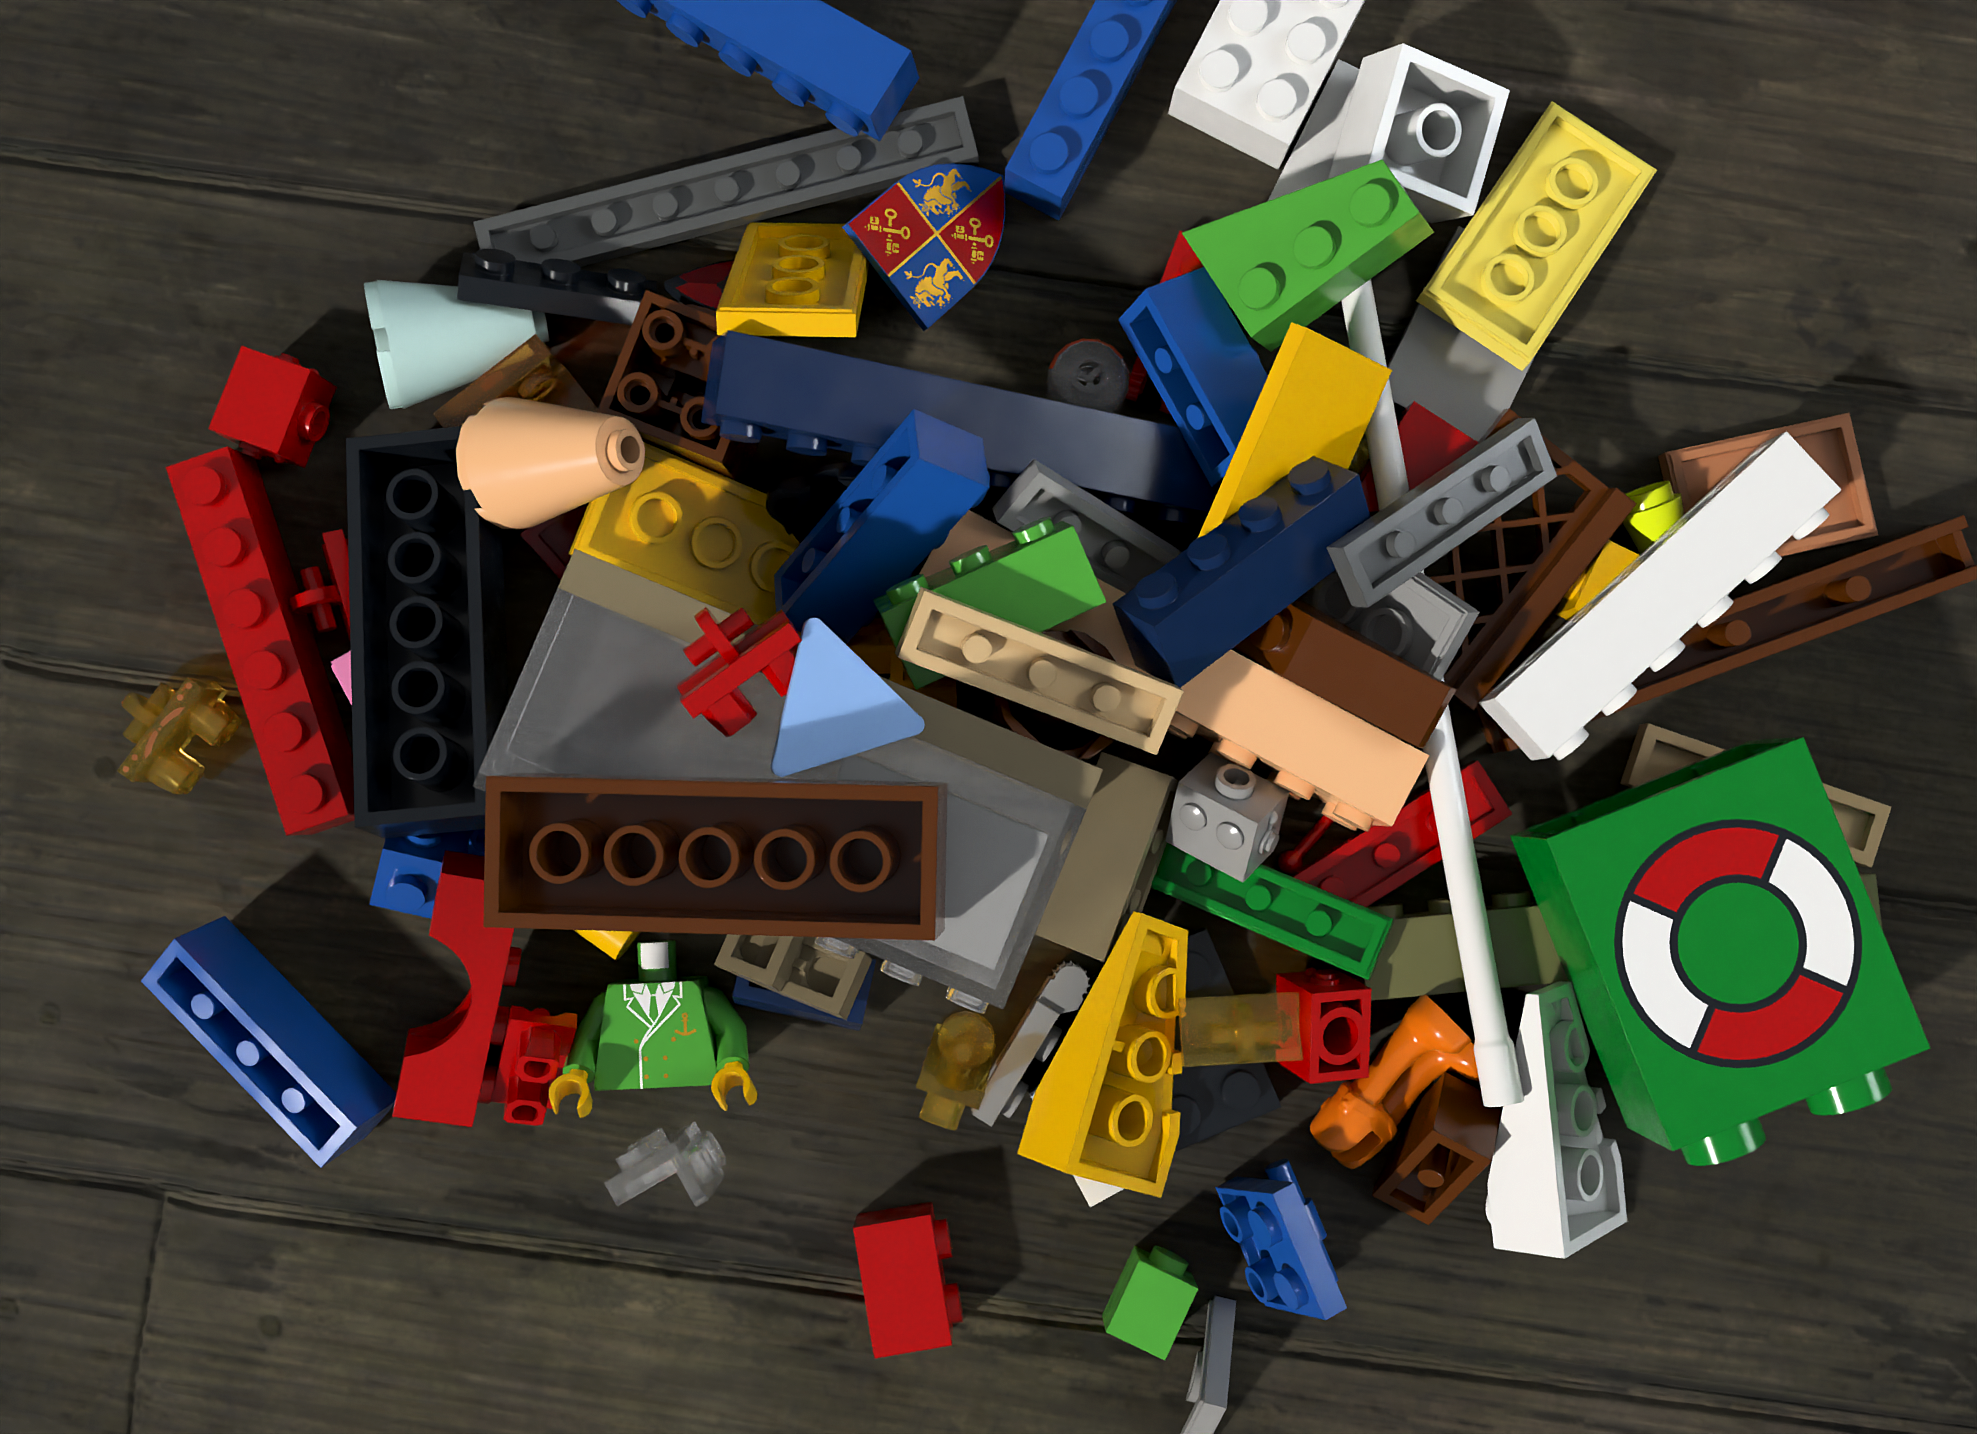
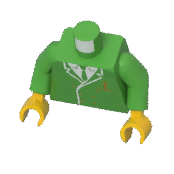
M676 940L637 942L639 978L622 979L608 984L606 992L595 996L576 1029L571 1051L564 1063L563 1075L557 1077L549 1088V1099L556 1115L560 1111V1103L565 1096L575 1093L581 1095L577 1106L580 1118L586 1117L592 1110V1097L588 1083H591L593 1080L595 1091L711 1085L713 1096L724 1111L728 1109L726 1095L735 1086H743L744 1097L749 1106L756 1102L758 1095L747 1073L749 1069V1054L745 1023L723 991L710 987L707 976L677 977Z

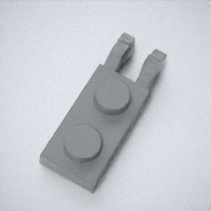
M1071 960L1069 963L1063 961L1062 964H1056L1057 967L1052 969L1053 974L1051 976L1048 975L971 1100L972 1115L992 1127L1000 1113L1010 1118L1015 1112L1029 1087L1027 1083L1020 1079L1033 1058L1042 1063L1046 1060L1062 1033V1029L1054 1025L1057 1018L1062 1013L1078 1010L1084 1000L1082 995L1088 993L1086 990L1087 987H1090L1088 984L1090 978L1086 975L1087 971L1081 968L1078 963L1074 964Z

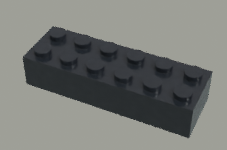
M462 426L346 438L355 828L384 839L485 829L486 776L512 773L502 529L482 519L475 510V508L482 507L476 500L472 490H463L459 481L456 447Z

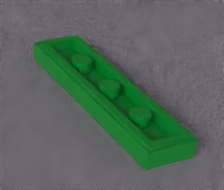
M1169 843L1165 847L1156 875H1154L1151 883V888L1369 981L1395 921L1390 917L1262 864L1244 882H1241Z

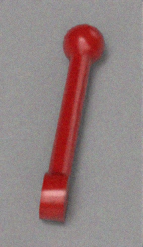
M1323 815L1293 850L1284 851L1278 859L1280 870L1287 875H1292L1300 870L1303 865L1302 858L1334 821Z

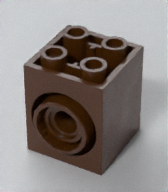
M646 290L597 413L626 418L637 428L643 442L743 484L759 443H745L725 439L719 436L720 426L701 423L712 342L721 336L717 335L716 311L698 305L681 304ZM757 336V337H762V338L771 339V338H769V337H767V336Z

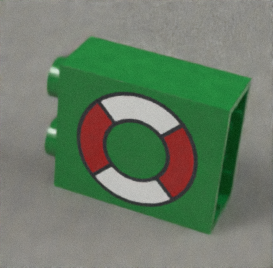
M1804 737L1750 740L1510 835L1568 982L1572 983L1577 1004L1627 1128L1672 1152L1681 1148L1687 1164L1706 1166L1723 1163L1756 1150L1766 1141V1135L1758 1117L1805 1099L1812 1114L1821 1116L1847 1113L1874 1104L1885 1098L1892 1091V1086L1884 1069L1885 1066L1931 1049Z

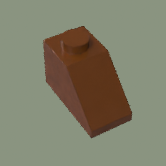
M1445 1072L1414 1106L1374 1185L1372 1196L1430 1225L1492 1162L1502 1106L1485 1107L1481 1090Z

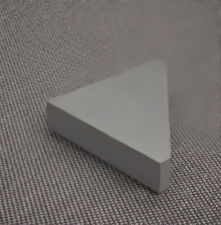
M1214 1296L1213 1300H1209L1204 1349L1200 1352L1197 1351L1186 1396V1401L1193 1402L1195 1405L1180 1434H1214L1227 1409L1236 1310L1235 1300Z

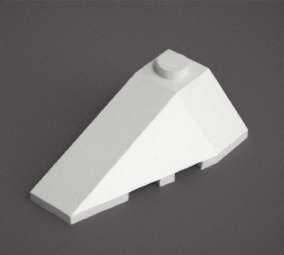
M1558 981L1526 994L1515 1047L1524 1101L1518 1104L1503 1106L1487 1183L1486 1216L1492 1226L1494 1248L1565 1259L1627 1222L1622 1163L1617 1142L1614 1139H1604L1597 1116L1606 1108L1602 1089L1589 1087L1584 1070L1589 1059L1590 1047L1572 983Z

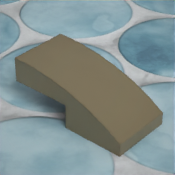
M727 934L714 965L764 988L847 1021L872 958L863 951L824 937Z

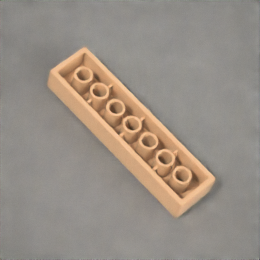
M968 510L950 530L945 542L939 548L931 551L919 575L924 574L925 577L950 568V560L974 548L987 545L989 551L1013 542L1015 539L1012 532ZM1098 578L1096 579L1106 599V603L1048 629L1065 632L1072 629L1085 632L1105 646L1116 662L1149 674L1135 665L1112 605L1126 593ZM1229 650L1181 687L1184 692L1167 730L1168 733L1183 740H1186L1187 737L1193 738L1197 734L1213 743L1208 753L1212 752L1236 765H1241L1248 769L1255 765L1270 773L1266 780L1290 791L1289 797L1299 801L1300 798L1310 800L1311 796L1326 803L1321 812L1324 816L1354 831L1359 828L1368 832L1371 826H1393L1430 756L1233 650Z

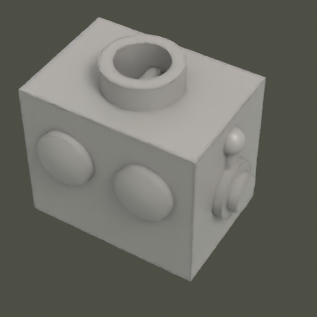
M1210 752L1178 782L1165 842L1244 882L1274 851L1279 841L1278 834L1290 791L1254 774L1244 766L1236 765Z

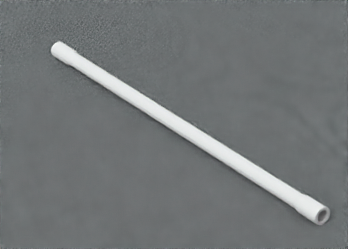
M1370 279L1341 300L1348 341L1351 350L1387 367ZM1389 379L1365 430L1379 511L1409 492ZM1448 704L1426 746L1422 749L1424 753L1430 755L1425 766L1475 1036L1473 1050L1483 1105L1485 1107L1508 1106L1523 1102L1524 1097L1515 1047L1507 1028Z

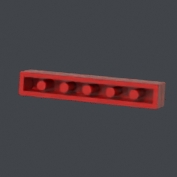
M226 446L167 466L166 470L286 836L313 835L354 821L353 753L307 613L293 614L288 600L300 592L256 459Z

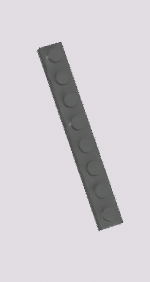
M961 96L897 113L880 142L860 131L857 137H854L836 128L474 221L473 223L480 249L503 250L515 256L516 260L542 264L546 259H564L582 267L749 224L750 222H757L889 188L907 174L924 167L951 163L978 165L979 155L964 98Z

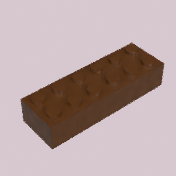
M518 772L486 776L483 927L935 941L945 930L948 783Z

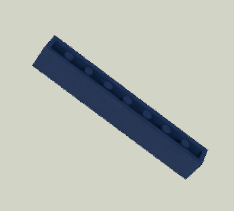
M727 330L712 342L701 423L720 426L719 436L725 439L745 443H759L761 435L786 439V449L799 454L825 456L827 455V448L851 452L852 463L866 466L910 412L916 409L983 438L986 466L990 476V487L987 491L1005 493L1028 464L1035 459L1125 516H1135V510L1137 509L1155 513L1154 522L1157 524L1190 528L1193 526V519L1207 517L1221 485L1220 483L1211 487L1178 427Z

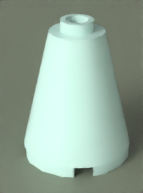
M387 280L364 283L371 328L374 331L378 362L390 409H405L539 356L538 343L549 341L544 312L457 300L458 286Z

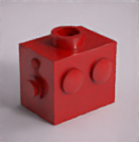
M241 345L208 429L238 444V447L243 449L241 453L257 460H261V457L267 458L269 456L277 463L288 462L305 468L315 442L319 441L327 430L330 418L329 406L337 387L321 377L317 369H308L299 364L300 360L293 356L281 353L280 356L275 355L273 357Z
M1308 968L1306 971L1277 973L1274 1060L1309 1084L1369 1078L1372 988L1336 969L1316 970Z

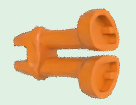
M1426 994L1420 996L1408 1008L1401 1023L1369 1066V1078L1355 1079L1353 1082L1345 1080L1339 1086L1337 1092L1333 1096L1328 1097L1320 1106V1111L1310 1124V1131L1319 1145L1330 1151L1332 1156L1345 1167L1355 1169L1381 1151L1388 1142L1392 1141L1397 1133L1396 1126L1419 1094L1432 1081L1445 1072L1452 1071L1469 1080L1479 1082L1472 1040Z

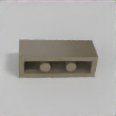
M1101 752L1097 765H1093L1103 769L1088 808L1080 809L1075 824H1070L1065 829L1058 845L1057 857L1061 862L1053 884H1048L1043 889L1037 901L1035 918L1039 922L1034 935L1106 962L1133 911L1142 913L1152 885L1151 883L1154 875H1156L1167 845L1165 840L1179 780Z

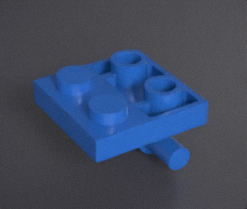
M1288 1159L1275 1161L1265 1167L1269 1180L1236 1176L1215 1187L1223 1204L1220 1208L1222 1223L1230 1237L1238 1242L1248 1264V1267L1245 1268L1247 1283L1260 1302L1264 1303L1267 1307L1327 1320L1347 1309L1337 1285L1338 1276L1322 1241L1326 1238L1327 1233L1312 1198H1304Z

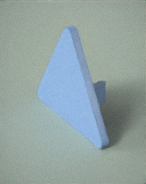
M810 618L804 622L800 636L802 641L798 644L770 763V769L775 775L780 777L791 775L915 736L923 731L925 726L923 718L828 626L818 618Z

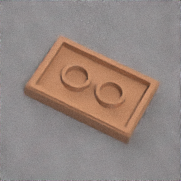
M1850 413L1669 451L1658 456L1663 480L1670 481L1674 493H1681L1685 514L1757 447L1787 431L1841 488V491L1824 506L1829 516L1821 525L1800 540H1796L1792 535L1776 552L1781 557L1878 536Z

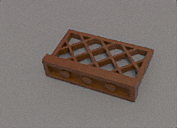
M1510 408L1504 409L1478 444L1521 417ZM1543 435L1542 437L1553 466L1556 467L1554 468L1556 474L1566 475L1584 490L1567 513L1547 515L1543 486L1532 494L1534 517L1502 521L1500 516L1478 531L1490 530L1494 568L1461 572L1459 547L1456 546L1447 553L1449 574L1427 576L1436 583L1450 582L1452 594L1463 601L1462 580L1495 576L1497 603L1488 614L1477 616L1473 624H1479V626L1469 638L1468 634L1466 635L1443 676L1444 682L1456 689L1451 700L1460 706L1472 710L1477 707L1479 702L1636 505L1633 500L1618 488H1608ZM1560 521L1549 535L1548 523ZM1535 524L1538 551L1528 563L1506 566L1502 529ZM1519 573L1508 587L1507 574Z

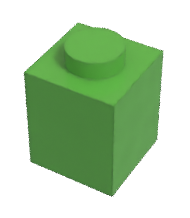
M1134 1246L1102 1314L1106 1333L1166 1360L1199 1289L1192 1273L1186 1271L1189 1263L1181 1256L1160 1246H1154L1151 1253Z

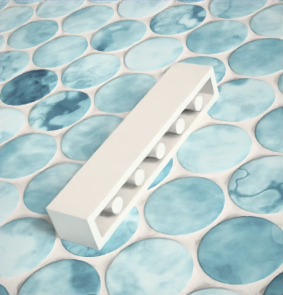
M1787 431L1762 443L1488 693L1479 704L1531 760L1550 758L1552 755L1558 760L1563 759L1578 748L1589 736V733L1583 727L1600 711L1606 716L1614 713L1635 695L1637 689L1633 686L1632 682L1648 667L1654 672L1662 669L1683 651L1685 644L1680 638L1696 623L1704 628L1724 614L1734 602L1728 594L1744 579L1749 584H1752L1773 569L1782 559L1776 550L1792 535L1796 540H1800L1821 525L1829 516L1824 506L1841 491V488Z

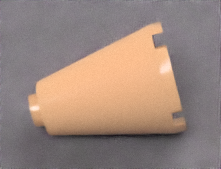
M515 397L496 398L484 403L485 406L478 414L470 415L462 425L456 447L457 473L463 490H472L476 500L482 507L475 508L482 519L501 529H527L629 485L639 477L645 459V447L637 428L626 418Z

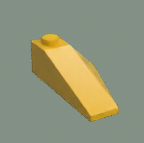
M1133 911L1036 1089L1017 1154L1067 1174L1159 1198L1162 1197L1180 1134V1112L1172 1110L1173 1075L1182 1074L1183 1052L1175 1050L1176 1016L1185 1008L1188 930Z

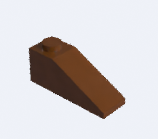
M1296 599L1234 647L1281 677L1419 748L1426 746L1456 691L1455 688L1301 599Z

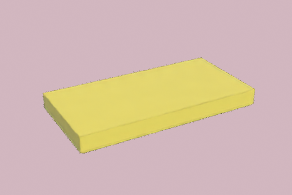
M1552 101L1416 301L1523 371L1557 323L1657 169Z

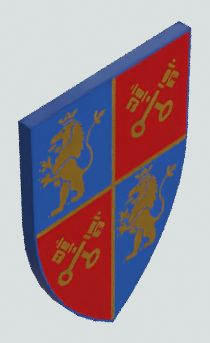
M937 164L924 167L907 174L894 183L842 227L923 331L932 326L981 280L991 266L999 249L1004 230L1006 213L1003 175L991 170L965 164Z

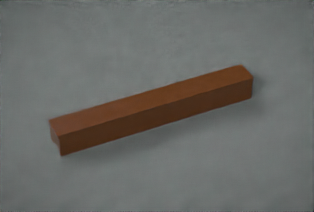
M1962 515L1929 525L1731 598L1734 601L1733 604L1718 619L1704 628L1696 623L1680 638L1685 644V648L1676 658L1656 672L1648 667L1632 682L1637 692L1615 712L1976 580L1977 565L1974 564L1961 531L1969 527L1965 516ZM1497 685L1492 686L1488 693H1490ZM1478 704L1475 712L1491 754L1520 748L1484 708ZM1600 711L1589 722L1602 718L1606 715L1602 711Z

